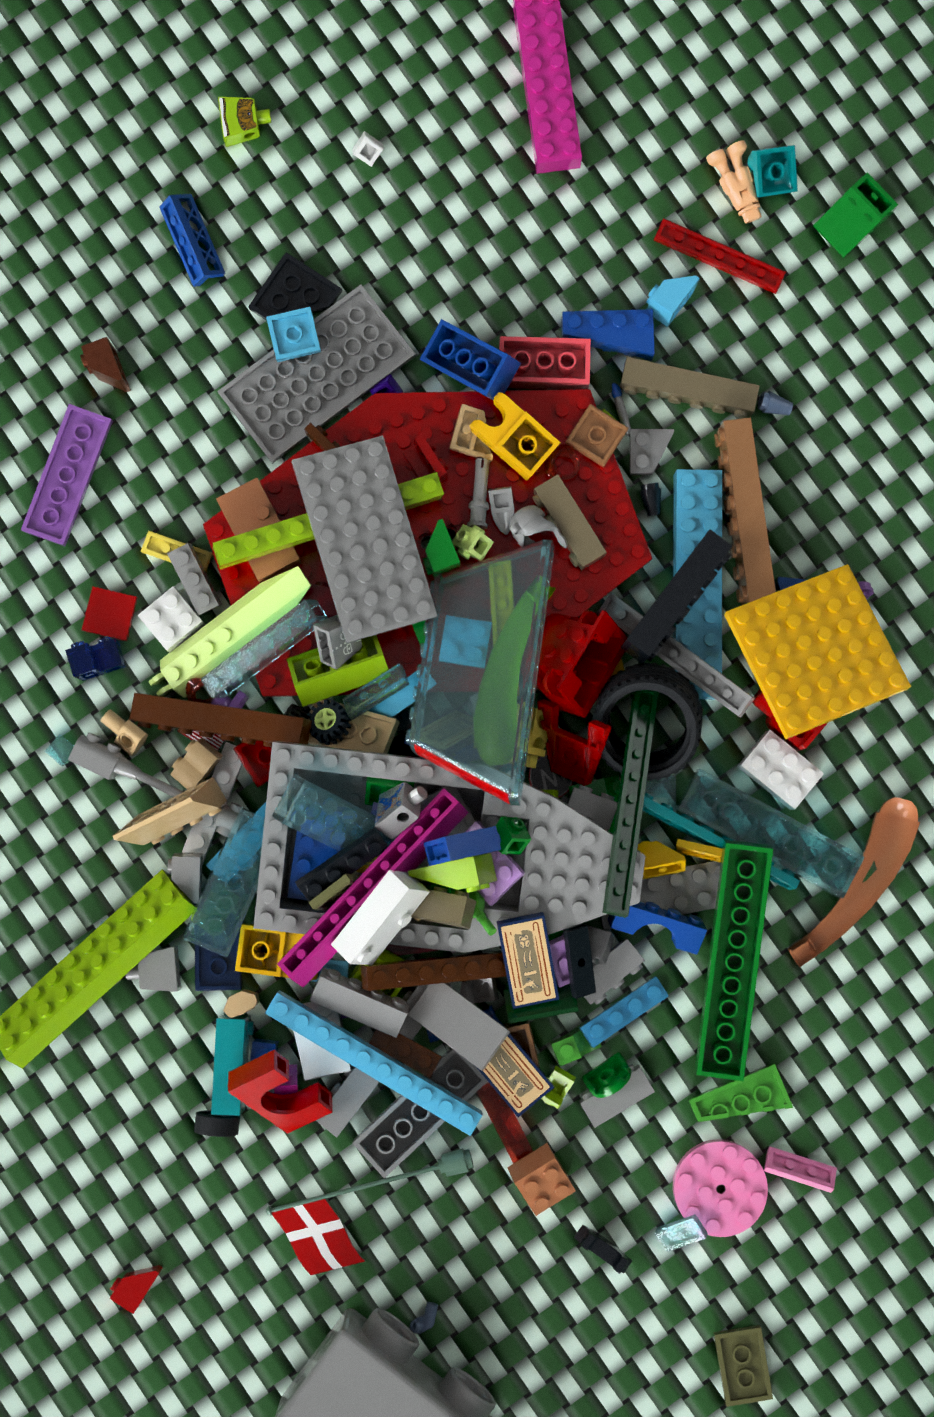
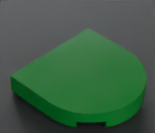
M617 1052L584 1075L582 1080L594 1097L603 1098L613 1095L622 1089L629 1081L632 1070L621 1053Z

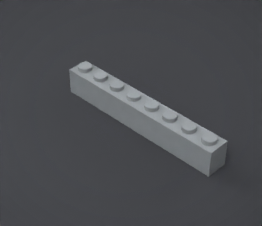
M428 985L417 986L414 991L409 989L402 999L409 1004L408 1014ZM407 1014L399 1033L412 1040L422 1028V1025ZM350 1065L351 1071L344 1073L347 1077L342 1084L337 1082L330 1091L332 1092L333 1112L316 1120L335 1137H338L379 1083V1081Z

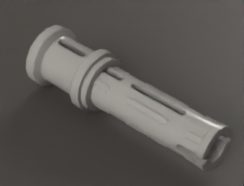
M482 458L475 459L473 501L469 503V509H471L470 522L467 523V526L473 527V525H476L485 530L488 528L486 511L489 510V505L486 502L490 460L484 458V465L481 468Z

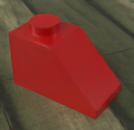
M160 1265L127 1272L122 1279L118 1277L110 1288L113 1294L109 1299L134 1314L163 1267Z

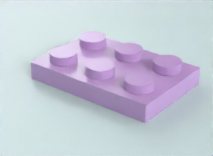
M475 821L466 832L485 827L480 821ZM499 851L491 852L497 881L490 882V888L477 890L490 906L494 905L525 874L509 854H501Z

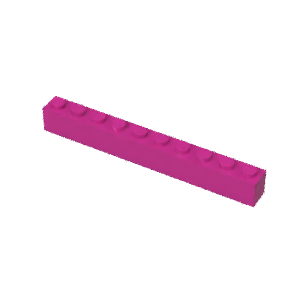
M443 788L420 812L419 818L384 850L277 965L291 980L304 988L337 953V950L331 945L387 872L394 870L408 873V871L416 869L427 857L424 843L447 836L469 812Z

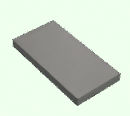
M446 983L429 984L408 1014L481 1071H484L511 1032Z

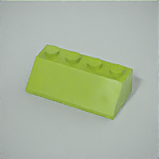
M377 635L361 639V649L338 669L320 662L318 648L287 658L293 684L302 706L314 704L326 698L337 696L340 693L391 676Z

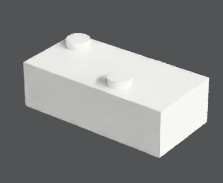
M389 870L331 945L349 964L373 965L399 930L411 921V915L430 891L415 877L409 876L407 872Z

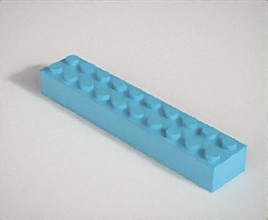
M677 469L673 475V577L710 529L722 538V470ZM721 567L719 571L715 569L718 574L706 589L701 587L704 592L692 607L687 606L690 611L679 625L674 623L673 626L676 627V630L673 632V638L722 674ZM689 680V683L693 684L698 692L699 699L716 700Z

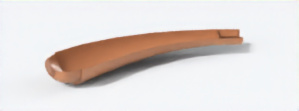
M893 797L884 802L879 812L876 811L861 860L846 890L831 911L808 934L788 948L790 955L799 967L823 952L845 934L872 908L894 880L911 850L920 824L918 822L917 808L912 801ZM875 861L877 870L866 881L863 882L866 874L868 873L870 867Z

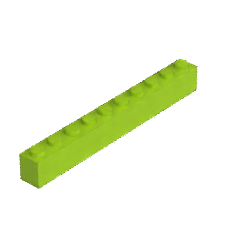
M437 472L398 484L405 510L440 500L444 495ZM306 513L214 542L213 550L221 570L315 540Z

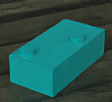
M223 1014L216 1020L211 1115L240 1116L246 1109V1104L228 1092V1072L248 1063L250 1035L253 1036L254 1021H250L251 1015H240L231 1018Z

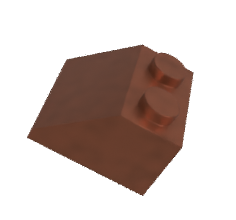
M107 337L81 346L83 354L80 357L84 367L88 369L90 374H94L98 380L125 392L131 391L117 352Z

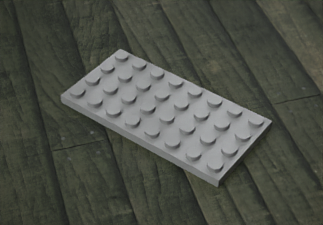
M361 284L313 319L321 349L320 353L277 362L273 349L217 391L272 464L308 438L304 428L310 422L315 427L317 425L320 427L324 426L368 393L389 374L392 375L416 357L410 346Z
M383 435L293 459V469L346 643L436 618L437 612Z

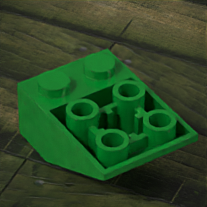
M867 172L850 187L813 227L844 258L890 217L898 204Z

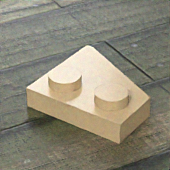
M462 404L449 449L475 458H482V460L486 458L491 462L493 455L490 448L469 427L474 420H481L486 423L485 412Z

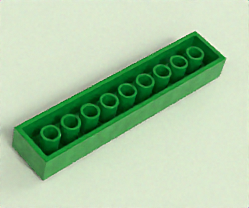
M725 839L723 842L695 1063L696 1075L744 1081L773 856L771 845Z

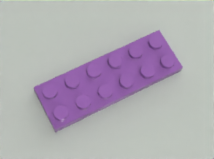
M71 404L68 405L21 530L23 532L66 546L113 420L111 418Z

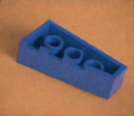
M653 309L562 312L561 337L591 339L590 347L652 361L655 354Z

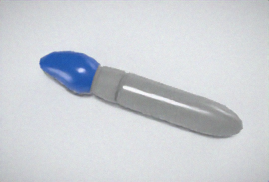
M613 383L612 397L615 401L620 423L629 428L625 434L629 436L631 427L622 399V391L618 384Z

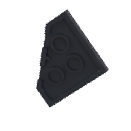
M286 252L248 308L266 321L267 316L311 307L312 313L324 311L335 303L342 292V288Z

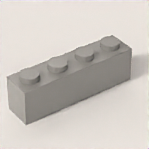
M324 967L309 1000L395 1038L398 1036L409 1009V1004L400 997H391L384 994L382 990H364L360 980L355 978L349 979L342 976L335 969H326Z

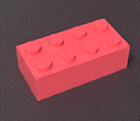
M500 336L499 350L521 362L508 388L588 389L590 384L591 339Z

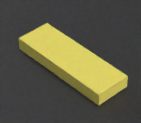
M148 530L141 552L172 563L167 553L186 543ZM194 547L204 570L207 572L213 553Z

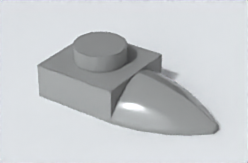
M512 487L489 489L488 493L493 520L499 530L507 535L510 531V520L514 515L515 509Z

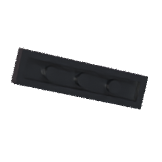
M374 827L295 883L310 902L343 875L354 873L383 853L388 845Z

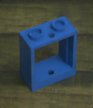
M496 826L425 842L424 847L428 865L433 866L501 850V838Z

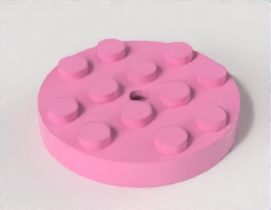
M716 1139L694 1146L682 1157L673 1177V1195L680 1213L693 1228L710 1236L728 1237L747 1230L758 1220L766 1205L768 1184L761 1164L749 1150L735 1142ZM718 1185L725 1186L723 1193L717 1192L716 1188Z

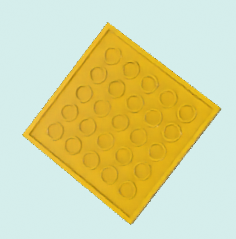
M848 564L726 611L724 614L785 739L906 691L911 687Z

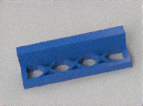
M192 194L169 195L159 208L193 287L201 286L208 278L223 277L226 273ZM180 202H187L190 211L184 209ZM189 221L197 225L198 232L190 226ZM198 240L206 246L207 251L199 247ZM206 261L212 263L215 270L210 271Z

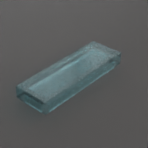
M400 664L395 665L343 698L348 717L354 720L408 686L409 681L403 666Z

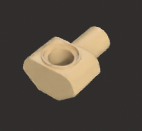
M111 709L104 714L100 721L117 734L114 743L130 756H134L148 737V734L130 720L125 721Z
M244 989L228 998L223 1011L228 1017H238L258 1005L259 995L256 992Z

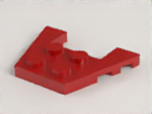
M545 699L537 701L538 710L542 709L544 720L541 721L542 729L547 733L548 742L545 745L551 771L583 786L591 784L611 726L597 720L589 722L587 740L558 728L559 705Z

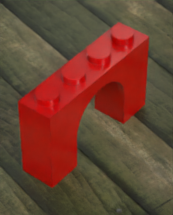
M275 1050L228 1072V1092L287 1134L333 1112L332 1092L318 1082L292 1094L281 1095L269 1092V1090L289 1081V1060Z

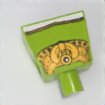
M218 97L222 134L226 147L259 138V124L272 123L270 109L257 110L253 98Z

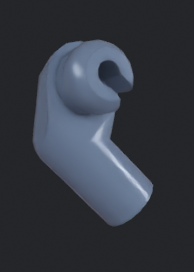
M427 1302L425 1314L410 1323V1330L413 1333L421 1334L434 1326L438 1304Z

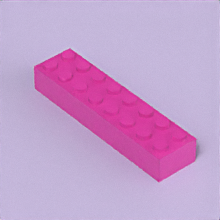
M513 0V12L536 174L578 169L581 167L582 154L560 1Z

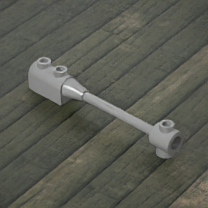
M88 733L87 736L81 735L78 738L68 758L69 761L108 780L115 779L116 775L120 774L130 779H138L172 797L183 792L142 772L139 767L120 753L121 747L113 743H108L105 746L99 743L101 738L92 733ZM233 802L230 806L224 805L219 813L213 815L215 817V825L218 826L216 832L228 838H232L237 834L247 817L246 814L242 813L244 807Z

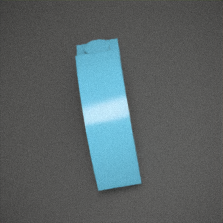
M422 666L369 704L367 708L370 712L392 718L437 684L426 668Z

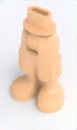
M744 140L733 143L726 149V154L735 172L730 171L723 149L712 152L706 159L709 165L716 167L721 173L722 177L719 182L723 191L729 196L734 208L739 211L738 215L743 217L745 224L760 219L762 216L759 211L761 206L756 195L752 171L749 167L743 165L742 156L747 149V145Z

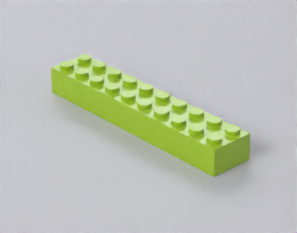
M163 869L158 872L0 1016V1050L6 1060L23 1069L197 910L189 897L171 880V876Z

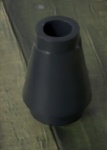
M659 483L640 485L641 491L639 493L647 516L660 515L661 488H659Z

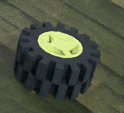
M328 699L324 700V704L320 701L317 702V708L312 706L310 709L313 713H307V717L312 721L310 734L320 743L330 745V742L333 745L337 744L336 739L344 740L342 735L345 734L347 736L349 734L346 728L351 729V724L349 723L351 717L348 711L336 701L331 700L330 702Z

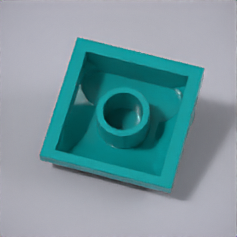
M795 145L760 149L751 152L748 157V167L754 175L757 197L798 192Z

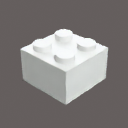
M171 587L138 614V617L169 653L206 625L175 587Z

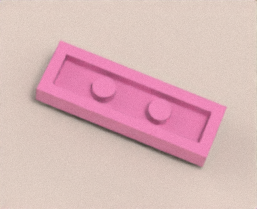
M770 1146L766 1154L764 1171L831 1193L835 1186L837 1168Z

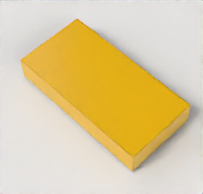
M682 839L677 840L676 849L678 853L721 863L723 849Z

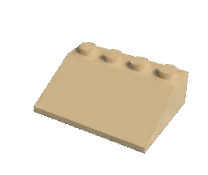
M212 777L138 814L116 832L113 838L117 841L145 845L149 842H152L154 845L165 839L164 835L168 833L175 835L184 829L183 826L188 823L191 826L203 820L202 816L206 814L213 816L222 810L221 806L227 800L215 778Z

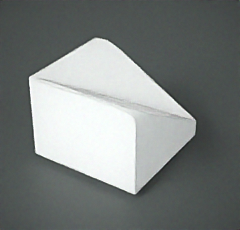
M364 131L354 145L352 152L353 155L372 167L384 147L380 141Z

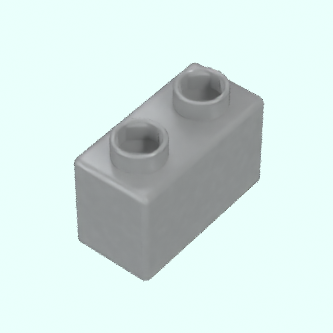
M349 1308L343 1313L284 1392L275 1417H492L489 1414L495 1408L496 1402L490 1392L467 1372L453 1367L442 1378L417 1359L413 1353L419 1347L418 1338L402 1321L384 1309L376 1308L366 1319L355 1309Z

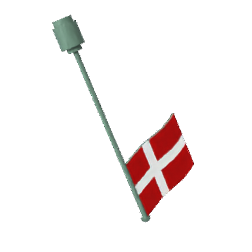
M463 1148L441 1154L442 1159L438 1160V1165L274 1208L268 1206L266 1213L269 1216L273 1215L284 1230L298 1260L310 1275L365 1262L366 1260L353 1246L340 1217L326 1200L327 1198L440 1169L441 1174L445 1173L447 1177L469 1172V1169L474 1168L472 1156L469 1149L464 1150Z

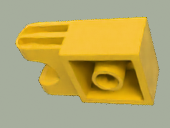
M498 392L494 396V405L502 414V424L492 427L481 420H474L469 427L482 442L527 481L561 442L532 416L524 412L508 396ZM521 443H522V444L529 443V444H530L529 449H530L531 451H529V450H526V451H525V450L522 448Z
M241 924L235 971L289 978L277 963L305 934L254 929V924ZM266 946L267 953L262 952L261 948ZM318 973L310 981L318 979Z

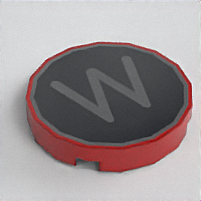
M548 754L545 757L538 758L536 768L529 769L528 780L530 785L540 790H558V798L565 795L569 791L568 786L573 784L572 780L551 771Z

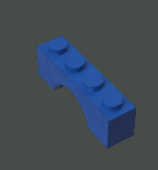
M649 901L630 906L629 915L626 918L610 914L608 917V922L612 929L631 935L639 928L648 924L665 926L671 931V938L675 948L696 955L707 932V928L701 918L695 915H690L689 917L681 915L679 911L672 908L665 910Z

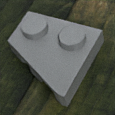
M630 429V475H653L674 433V429Z

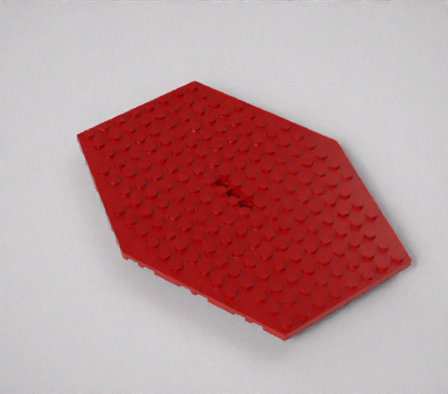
M590 389L505 392L506 396L561 442L527 481L490 449L493 459L489 464L486 502L489 505V510L486 511L488 528L484 531L485 535L494 543L483 560L521 547L516 539H514L511 530L505 535L496 526L491 513L488 490L511 486L515 514L525 506H536L532 498L535 496L534 488L557 474L607 552L605 557L581 571L579 566L575 567L569 558L570 551L559 544L554 532L543 531L528 537L534 542L544 540V547L551 555V565L544 560L539 549L509 558L512 563L514 609L539 574L544 583L556 588L540 611L529 635L526 647L541 622L547 616L554 613L574 617L581 616L583 612L590 609L652 560L614 453L603 468L565 444L588 406L592 404L596 407ZM477 391L376 393L325 431L328 434L326 438L331 443L336 441L341 447L383 435L398 484L419 478L404 456V451L413 446L414 439L421 434L425 439L429 438L436 449L433 452L438 459L442 458L448 467V470H446L447 479L441 482L444 492L443 497L440 500L406 510L437 612L436 618L426 620V644L423 647L420 646L412 625L377 634L391 676L340 693L337 696L384 695L422 666L426 668L437 684L425 694L479 693V687L494 648L492 627L485 670L439 663L446 616L492 623L489 567L485 566L444 580V577L434 579L433 574L428 575L425 569L423 558L426 557V549L421 546L424 540H430L440 519H443L447 531L454 533L455 536L463 524L467 525L470 522L471 509H469V503L473 501L475 459L477 458L449 449L460 407L464 404L483 410L486 418L485 424L492 427L500 426L503 421L502 414L495 407L494 401ZM313 441L260 480L280 521L307 513L292 460L323 452ZM521 443L522 448H523L525 451H526V450L531 451V450L529 449V447H530V444H529V443H526V444H522V443ZM484 460L481 462V468H483ZM221 510L205 522L203 526L227 596L232 605L259 585L260 582L257 580L248 561L220 570L213 550V543L235 536ZM315 540L293 546L302 562L299 567L309 583L315 585L316 582L328 583ZM457 554L460 560V568L479 562V560L471 557L467 560ZM292 613L284 624L247 651L263 697L298 696L287 658L318 648L313 625L327 619L326 617Z

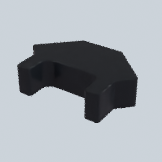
M582 1225L574 1236L584 1249L592 1251L610 1264L619 1274L621 1272L625 1273L632 1263V1260L616 1245L585 1225Z

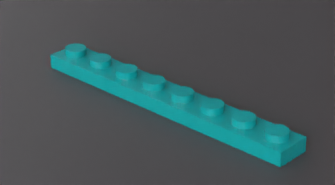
M645 793L644 812L708 846L723 849L724 839L732 840L726 836H717L712 828L706 825L699 826L695 824L692 817L673 812V807L665 803L659 804L653 801V796ZM772 862L770 880L787 890L796 889L800 880L794 878L795 874L789 870H780L774 867L775 863Z

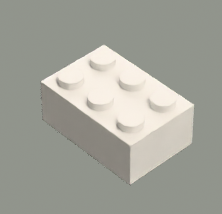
M771 730L765 731L737 766L789 810L796 809L824 775L822 771Z

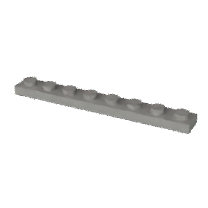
M610 593L598 611L599 613L602 610L606 611L618 627L629 635L644 617L613 593ZM670 636L665 643L662 641L659 643L663 647L658 652V657L738 717L743 716L755 699L753 696Z

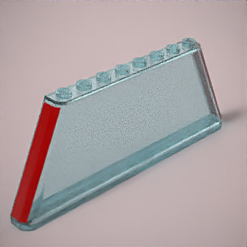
M541 540L438 575L435 580L431 581L430 591L437 617L429 619L428 622L424 623V636L426 638L425 643H421L420 647L422 662L417 666V678H419L418 686H414L413 690L415 706L410 709V721L412 724L411 729H408L406 733V743L410 744L413 753L498 799L516 806L521 804L555 549L553 540Z

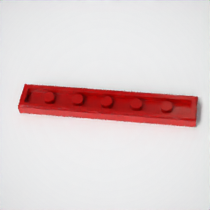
M664 218L654 238V241L774 294L777 293L786 273L783 270Z

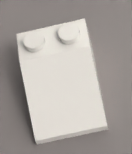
M314 1002L304 1003L307 1007L343 1028L341 1014ZM294 1031L305 1081L351 1071L349 1063Z

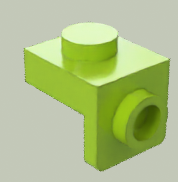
M555 1066L548 1077L553 1083L554 1088L541 1099L547 1105L559 1109L576 1077Z

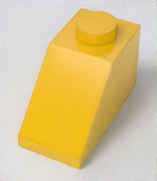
M643 841L638 844L637 850L646 856L643 879L686 871L685 856L658 841Z

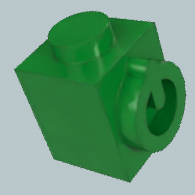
M502 816L495 825L501 838V850H498L501 854L520 855L531 841L522 818Z

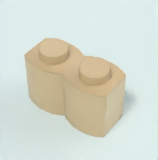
M203 738L197 741L192 740L185 748L187 753L184 758L179 757L172 765L174 770L170 775L187 790L202 783L223 757L220 752Z

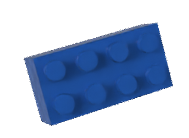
M442 319L420 358L426 364L493 401L494 396L498 392L505 394L521 365V362Z
M302 801L299 811L288 898L307 900L295 882L343 849L348 807Z

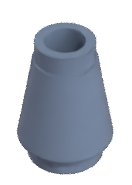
M768 391V393L762 392L757 408L762 410V413L789 416L793 408V402H789L777 394Z

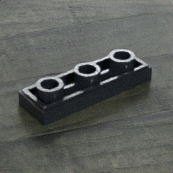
M582 924L563 930L572 997L578 999L596 993L588 926Z

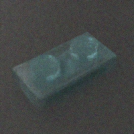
M696 1215L657 1227L655 1231L656 1237L667 1252L706 1239L708 1234Z

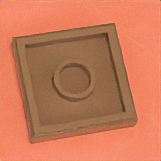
M590 404L565 444L604 468L629 428Z

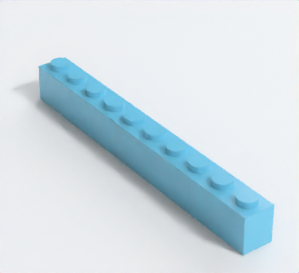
M280 990L276 993L265 1012L268 1016L471 1136L483 1116L480 1109Z

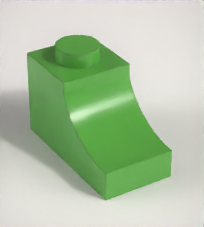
M580 1029L550 1041L560 1066L580 1059L585 1054L602 1047L600 1043L592 1048Z

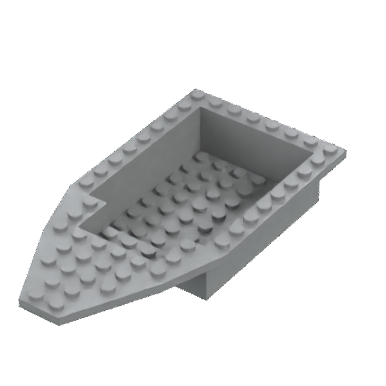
M273 741L253 928L306 934L328 911L312 909L308 900L288 898L300 805L302 801L348 807L343 842L344 849L375 827V823L370 822L373 806L365 804L367 777L415 782L414 788L418 786L423 787L427 795L442 786L456 787L465 805L472 812L474 820L480 821L485 828L495 826L502 816L522 818L531 837V841L520 855L509 854L525 874L494 905L490 906L485 901L484 913H486V916L497 929L495 934L488 935L480 922L476 920L477 918H472L470 929L426 920L418 922L412 918L389 943L393 945L467 953L501 946L496 921L543 912L549 935L606 915L602 911L613 834L557 797L488 765L447 761L507 793L510 804L425 758ZM376 828L388 846L397 838L395 837L391 840ZM637 850L630 906L640 903L646 856L639 850Z

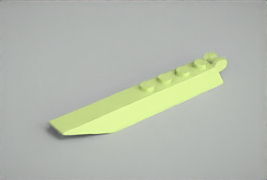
M294 567L261 582L160 660L161 673L155 675L148 682L153 686L166 678L169 684L158 690L156 694L163 697L174 690L183 698L187 697L284 624L311 587L300 567Z

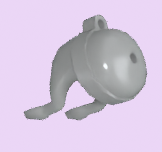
M535 505L521 508L510 520L509 529L521 547L535 543L528 536L543 531H553L559 544L564 548H567L568 544L565 537L560 533L559 528L553 522L544 518L546 514ZM545 547L538 548L544 560L551 565L552 561L549 551Z

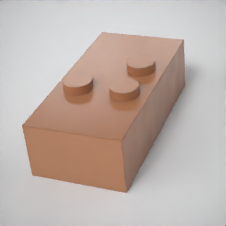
M258 478L216 498L235 536L280 522ZM294 547L248 561L260 583L302 564Z

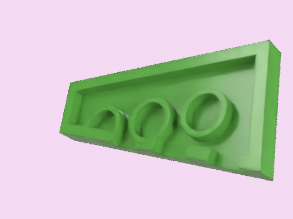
M774 1063L744 1075V1081L732 1080L688 1099L698 1122L793 1108Z

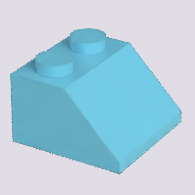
M688 276L664 280L660 286L656 284L648 295L649 298L646 301L648 304L647 309H653V317L668 327L694 293L700 278Z

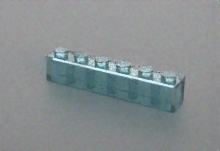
M305 599L201 678L212 698L228 696L313 632V625L327 619V615L317 600Z

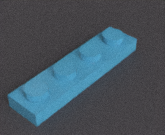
M654 976L579 1027L590 1046L594 1048L669 995L658 978Z

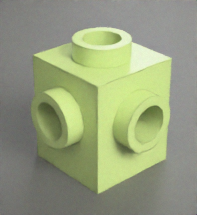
M464 524L452 541L454 547L458 549L457 554L467 560L471 557L481 562L494 543L485 535V531L476 525L469 527Z

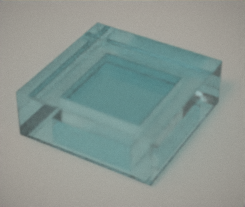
M59 734L45 752L59 765L64 766L69 761L68 758L74 745L62 734Z

